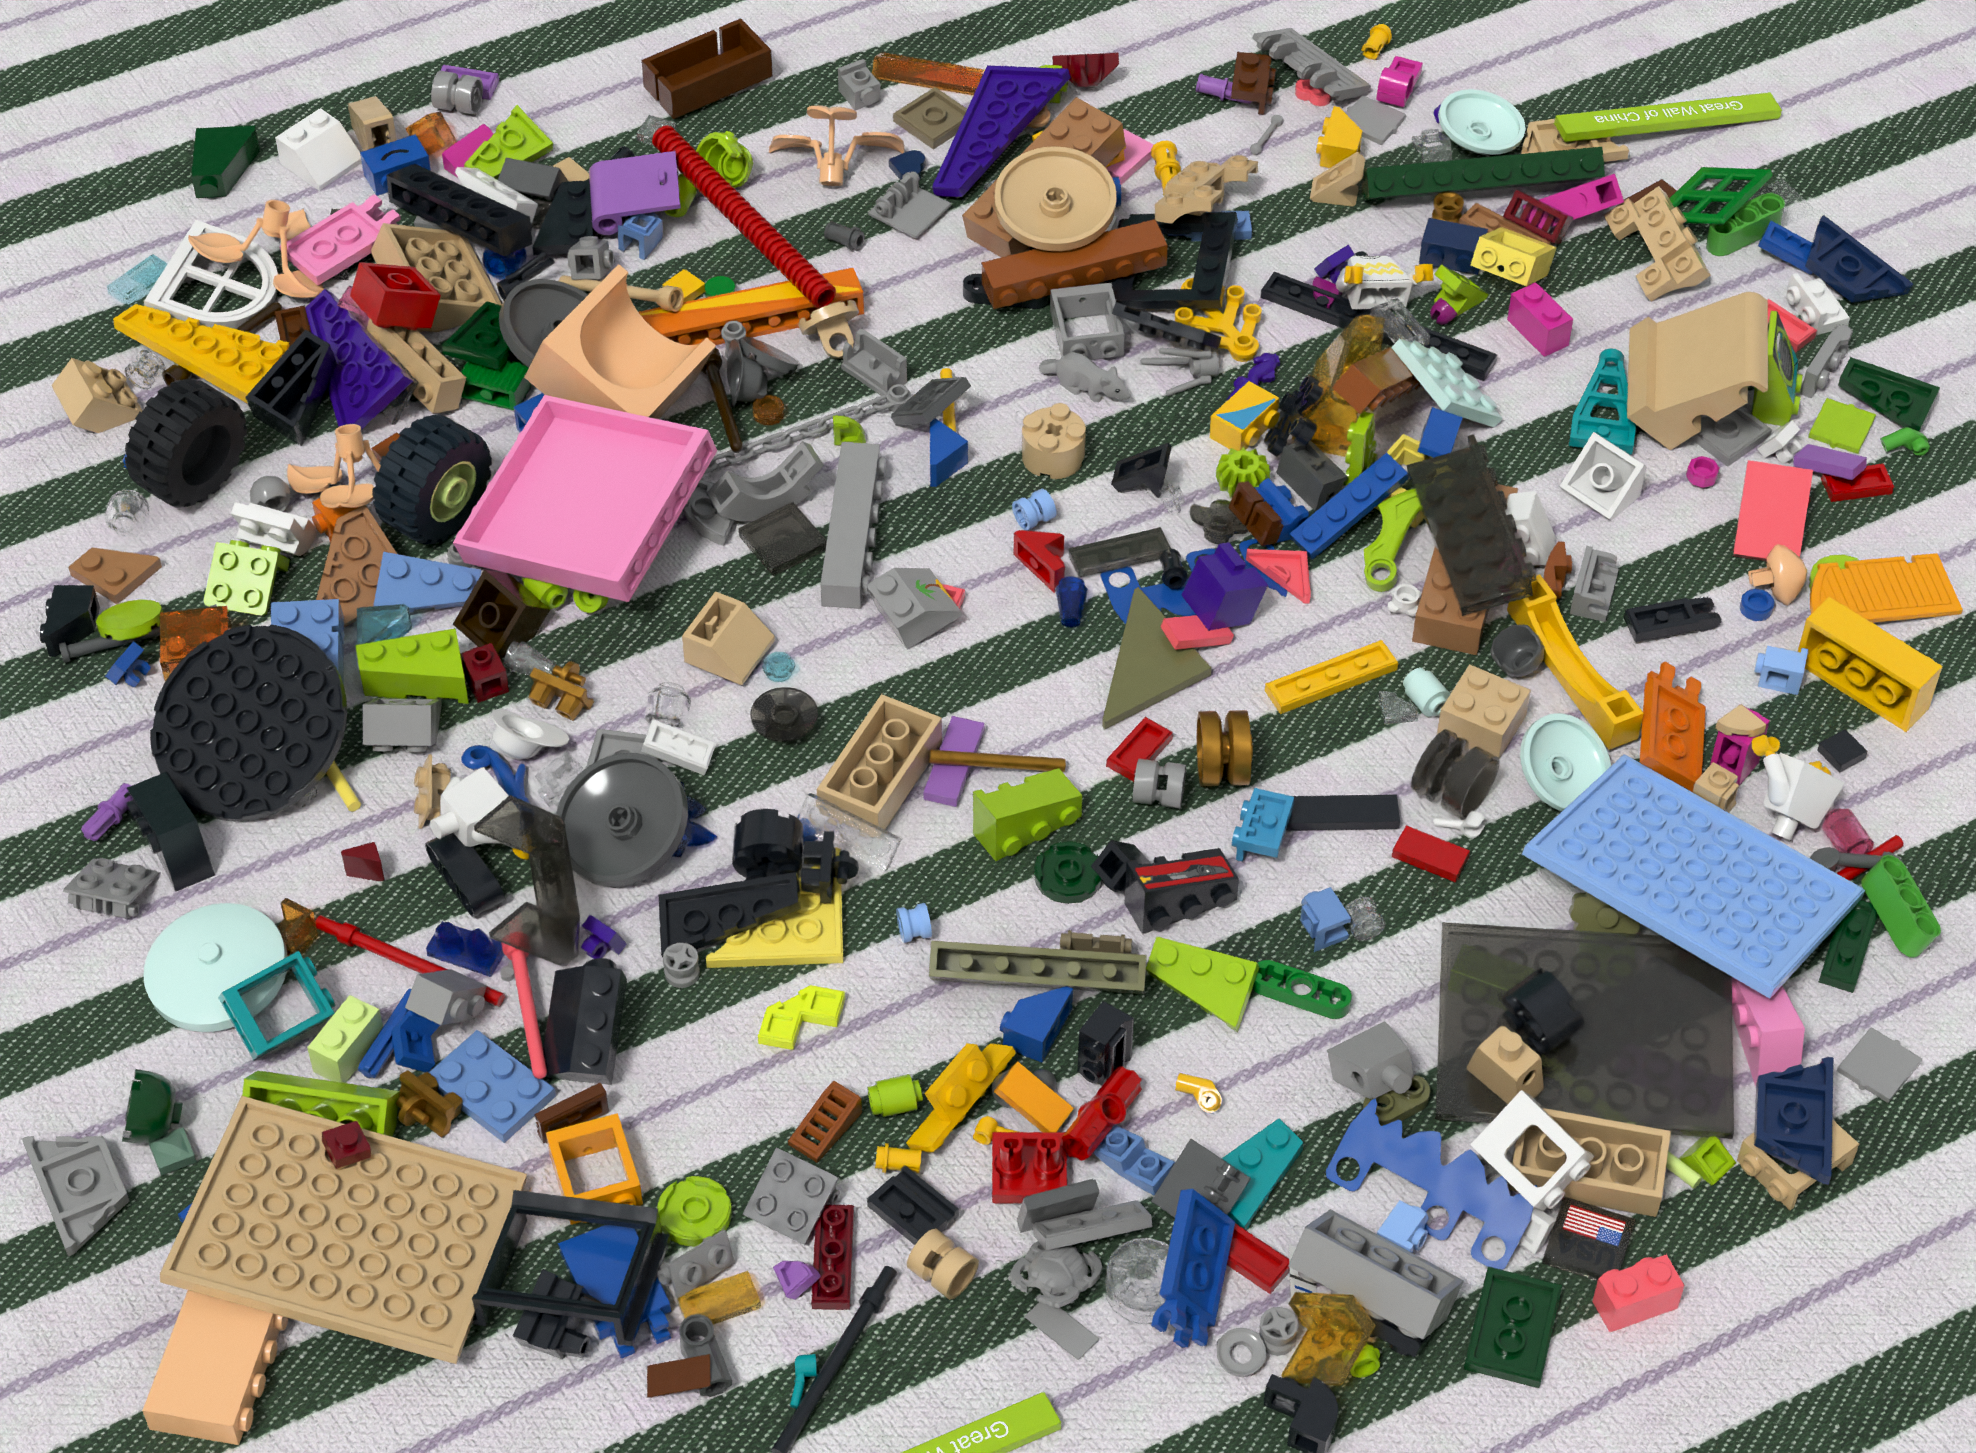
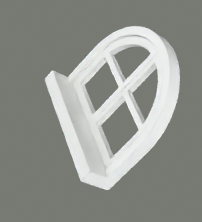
M195 220L144 300V306L170 312L171 318L186 321L188 317L198 319L200 325L211 328L214 324L233 329L238 328L274 303L278 290L273 285L274 276L278 275L277 268L271 256L253 241L246 251L241 252L243 253V258L249 259L259 270L262 277L261 290L231 279L242 260L232 262L224 276L195 267L194 264L200 254L190 244L188 240L189 235L199 236L207 233H223L236 238L240 244H243L247 239L238 234ZM186 277L216 287L203 310H198L172 300ZM224 290L253 300L246 306L234 311L211 312Z

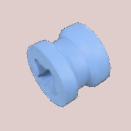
M925 903L917 904L914 909L907 910L904 907L896 909L898 928L903 943L911 942L913 937L921 936L924 939L932 937L930 917Z

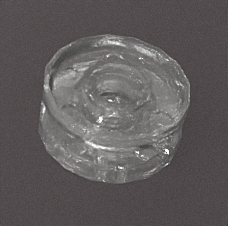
M1152 1238L1132 1239L1121 1244L1111 1254L1106 1267L1104 1285L1106 1300L1113 1311L1125 1320L1138 1324H1152L1154 1313L1165 1303V1299L1159 1295L1169 1245L1165 1242ZM1140 1279H1147V1280H1150L1151 1282H1150V1283H1144V1282H1141V1281H1139V1280H1140Z

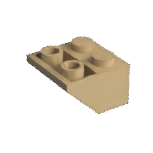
M71 358L51 385L72 425L92 432L100 433L136 420L135 418L139 411L142 412L136 395L131 391L126 382V377L116 369L108 370L97 366L91 361L83 362Z
M715 591L682 635L684 662L743 685L775 641V636L744 602Z

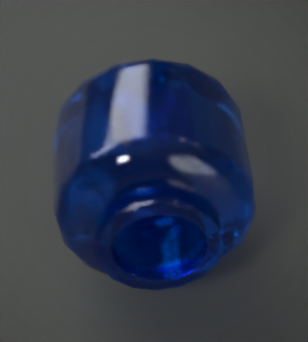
M486 248L482 256L483 266L492 277L503 280L505 276L515 272L525 264L527 258L526 249L523 248L509 255L502 256Z

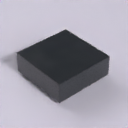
M1846 729L1820 742L1817 749L1839 773L1864 760L1868 752Z

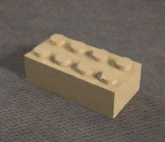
M881 694L818 786V815L879 839L928 766L929 751L938 750L941 746L942 718Z
M1542 1108L1575 1141L1594 1155V1158L1589 1162L1591 1167L1580 1180H1572L1563 1190L1565 1195L1562 1200L1657 1216L1663 1195L1671 1131ZM1530 1126L1514 1143L1512 1164L1537 1187L1544 1186L1566 1162L1567 1156L1565 1152L1538 1126ZM1508 1182V1190L1517 1191V1190Z

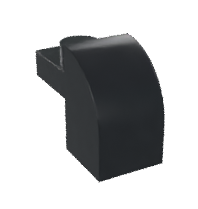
M1272 1374L1266 1385L1264 1406L1294 1418L1289 1427L1287 1446L1303 1453H1327L1334 1439L1338 1416V1404L1332 1390L1316 1377H1313L1307 1389L1294 1379L1281 1378Z

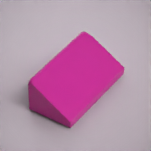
M482 124L442 153L444 169L458 178L455 173L456 168L464 167L465 162L481 144L493 136L494 133L490 128Z

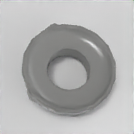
M1234 1328L1218 1339L1217 1358L1221 1367L1227 1373L1236 1377H1247L1255 1374L1263 1366L1266 1359V1346L1257 1332L1247 1328ZM1236 1345H1244L1250 1350L1252 1358L1244 1364L1236 1363L1230 1356V1349Z

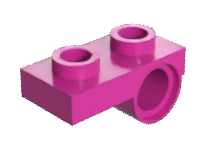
M1395 56L1390 67H1385L1381 73L1376 100L1404 107L1422 72L1423 63Z

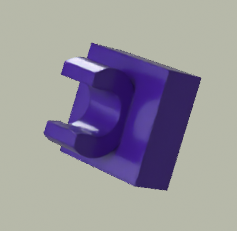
M1348 244L1323 260L1314 270L1320 278L1330 273L1331 281L1336 284L1340 271L1347 266V261L1355 253Z
M589 915L582 924V927L590 936L585 939L581 948L593 959L603 958L607 948L619 955L627 945L617 932L592 915Z

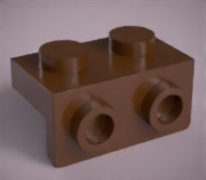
M1237 52L1231 99L1260 102L1258 114L1264 115L1265 104L1271 105L1273 87H1268V85L1274 86L1276 68H1270L1272 57L1269 55Z

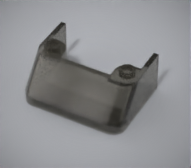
M509 795L474 825V831L529 854L537 906L525 902L489 932L490 938L559 966H567L579 955L580 913L565 823L557 814Z

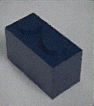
M1429 218L1421 242L1419 264H1433V267L1438 268L1440 265H1443L1453 271L1478 275L1480 269L1470 265L1479 237L1488 233V229Z

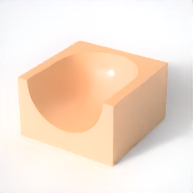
M618 264L542 341L524 378L547 396L660 419L695 382L716 345L707 337L703 342L696 345L680 344L666 338L652 328L633 305L626 284L628 271Z

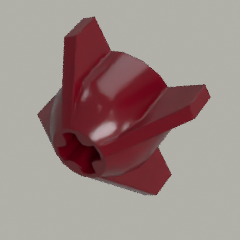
M1119 53L1052 56L1053 65L1062 66V69L1069 70L1071 77L1069 81L1076 87L1098 86L1119 65Z

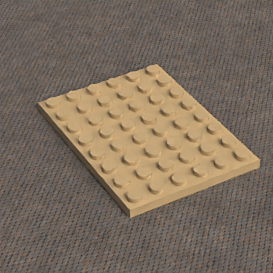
M241 1096L160 1272V1282L457 1364L475 1316L472 1297L477 1293L511 1208L513 1190H524L527 1174L362 1129L371 1147V1158L335 1169L322 1143V1132L345 1124Z

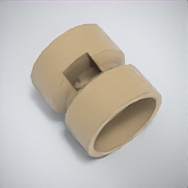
M936 1228L931 1229L918 1240L907 1260L908 1269L924 1281L931 1280V1286L949 1300L956 1298L967 1288L979 1266L978 1259L962 1247L954 1248V1242Z

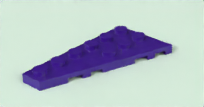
M324 289L305 307L312 334L330 344L337 362L327 388L338 426L356 424L363 430L413 380L335 294Z

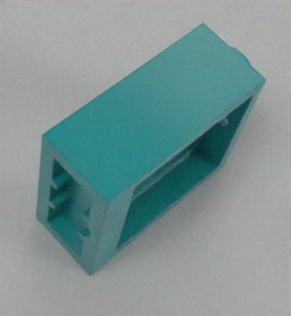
M299 951L223 991L218 997L253 1060L311 1030L334 1015L332 1008L335 1007V1003L331 994L326 988L320 989L314 978L317 976L315 966L309 957L303 958ZM291 969L317 1014L266 1041L241 996Z

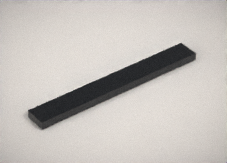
M1273 272L1261 289L1260 298L1385 345L1392 347L1400 338L1411 343L1417 341L1429 349L1435 347L1444 354L1450 352L1462 362L1461 368L1465 373L1482 381L1486 379L1497 361V354L1377 309H1352L1347 298L1277 272ZM1313 291L1333 298L1334 302L1331 307L1327 308L1329 299L1326 296H1319L1316 300Z

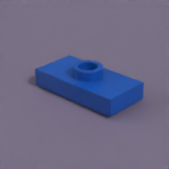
M1770 221L1758 247L1810 275L1813 273L1805 267L1812 242Z

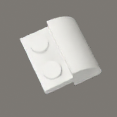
M235 502L230 513L239 524V531L236 535L238 540L260 546L276 547L281 549L280 551L297 556H301L308 551L318 532L308 518L250 503L248 506Z

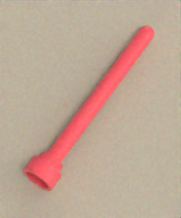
M513 929L502 935V950L504 955L509 960H512L532 1073L535 1078L543 1079L547 1075V1067L526 957L531 950V943L527 931Z

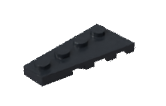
M793 872L659 894L661 956L663 958L665 950L672 944L688 943L697 950L800 910V887L797 873Z

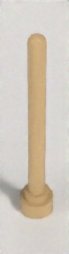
M565 275L561 276L558 280L588 292H592L602 282L590 279L572 280L571 276ZM627 285L628 294L631 299L656 302L663 310L677 312L682 307L684 295L679 287L667 285L659 290Z

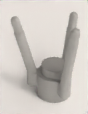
M1160 348V354L1182 357L1142 358L1140 360L1141 364L1153 365L1189 364L1191 375H1196L1198 378L1167 390V396L1201 384H1211V377H1216L1219 373L1218 356L1216 352H1211L1210 350L1193 351Z

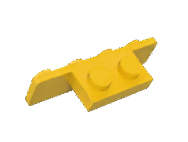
M966 1043L924 1093L934 1110L906 1142L909 1148L912 1150L922 1149L925 1152H934L942 1146L945 1138L965 1118L968 1110L978 1098L985 1094L988 1086L998 1074L1005 1070L1007 1063L1016 1054L1013 1046L988 1044L981 1052L977 1044Z

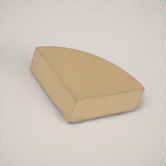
M1742 704L1717 720L1716 729L1729 736H1732V733L1755 737L1764 733L1766 724Z

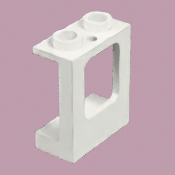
M1521 1090L1472 1142L1471 1146L1533 1207L1544 1211L1547 1207L1549 1209L1553 1208L1562 1200L1565 1195L1563 1190L1572 1180L1578 1181L1588 1172L1591 1167L1589 1162L1594 1158V1155L1575 1141L1540 1107L1541 1105L1531 1095ZM1533 1125L1538 1126L1567 1156L1566 1162L1542 1187H1535L1506 1157L1508 1149Z

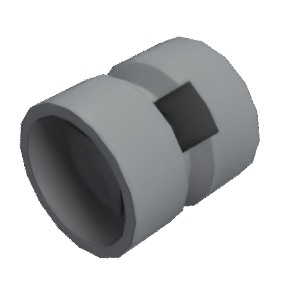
M439 70L434 77L431 90L433 107L450 111L456 108L457 112L475 115L482 101V80L480 77L462 75L459 78L456 73Z
M1139 758L1134 780L1133 802L1152 805L1155 800H1158L1161 806L1181 809L1186 779V764L1167 762L1162 767L1158 761ZM1160 777L1168 779L1166 790H1158Z

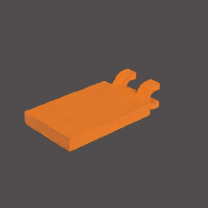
M1663 662L1660 665V673L1657 674L1650 671L1647 674V682H1645L1639 762L1693 792L1695 782L1702 775L1706 706L1698 702L1701 682L1691 676L1686 679L1685 689L1678 685L1673 688L1672 681L1675 676V667L1667 662Z

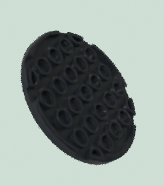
M245 625L226 630L223 635L209 642L204 641L190 651L165 681L154 707L156 713L153 729L150 730L152 756L156 760L160 774L167 773L187 806L203 815L226 821H249L273 815L286 809L308 794L326 774L340 749L347 720V699L341 676L329 656L313 641L297 631L277 625Z

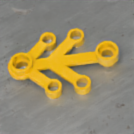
M1194 278L1187 279L1181 285V289H1192ZM1233 285L1227 288V304L1224 314L1218 308L1201 309L1209 318L1194 316L1193 311L1187 307H1181L1175 311L1174 321L1209 333L1210 331L1222 332L1226 337L1220 336L1222 338L1218 348L1228 349L1231 357L1236 361H1250L1258 352L1259 343L1253 337L1256 324L1261 320V307L1257 304H1248L1243 308V320L1245 322L1241 333L1233 326L1239 305L1244 302L1245 291L1241 286Z

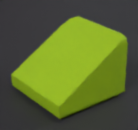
M1715 1133L1699 1138L1678 1158L1711 1185H1714L1736 1164V1161Z

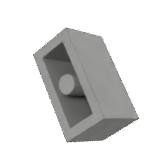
M452 969L417 974L405 1008L439 1025L472 1020L480 1014L484 1007L485 998L483 996L487 986Z

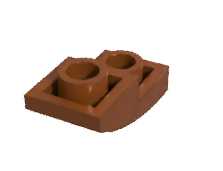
M1558 541L1548 557L1543 579L1557 596V599H1560L1566 574L1570 575L1572 571V556L1566 555L1565 542Z

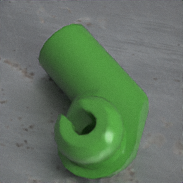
M1909 427L1902 428L1880 438L1886 452L1903 446L1913 450L1915 455L1922 456L1930 448L1927 437L1923 433Z

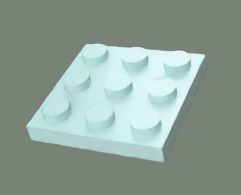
M1400 338L1392 346L1394 352L1442 411L1494 428L1503 419L1495 410L1497 407L1496 403L1489 396L1481 393L1478 389L1480 386L1478 381L1462 370V362L1450 352L1444 354L1435 347L1429 349L1417 341L1411 343Z

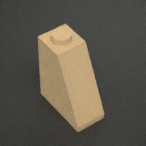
M376 96L348 103L351 125L363 151L397 140L393 116Z

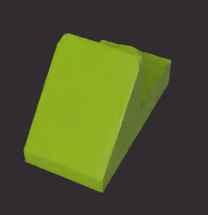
M1440 265L1434 274L1443 281L1440 285L1442 290L1436 296L1434 302L1439 298L1444 299L1457 312V316L1486 300L1489 296L1469 278L1443 265Z

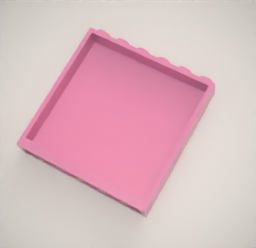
M544 395L538 406L533 410L532 416L524 429L519 433L511 450L504 457L493 479L488 483L477 505L473 507L464 526L457 533L453 544L464 563L629 602L711 463L717 448L709 431L706 429Z

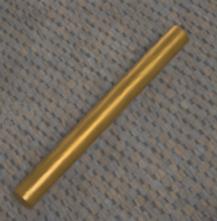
M944 750L929 751V763L1039 771H1051L1059 768L1062 772H1065L1066 760L1063 758Z

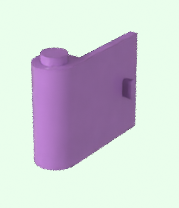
M675 151L599 161L589 169L592 227L599 234L611 235L617 233L618 225H622V216L681 208Z

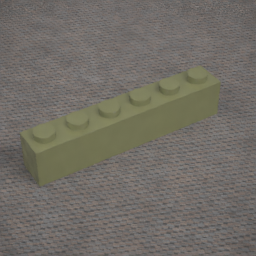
M931 941L929 978L939 981L1057 989L1068 986L1073 988V990L1144 994L1147 955Z

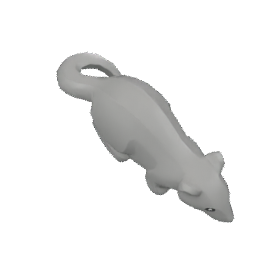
M1068 353L1059 360L1047 359L1039 365L1041 373H1057L1060 385L1069 392L1078 395L1081 393V390L1088 391L1089 397L1093 402H1100L1102 400L1099 394L1101 392L1108 397L1121 400L1131 397L1123 380L1117 376V368L1115 366L1111 367L1109 371H1105L1080 353Z

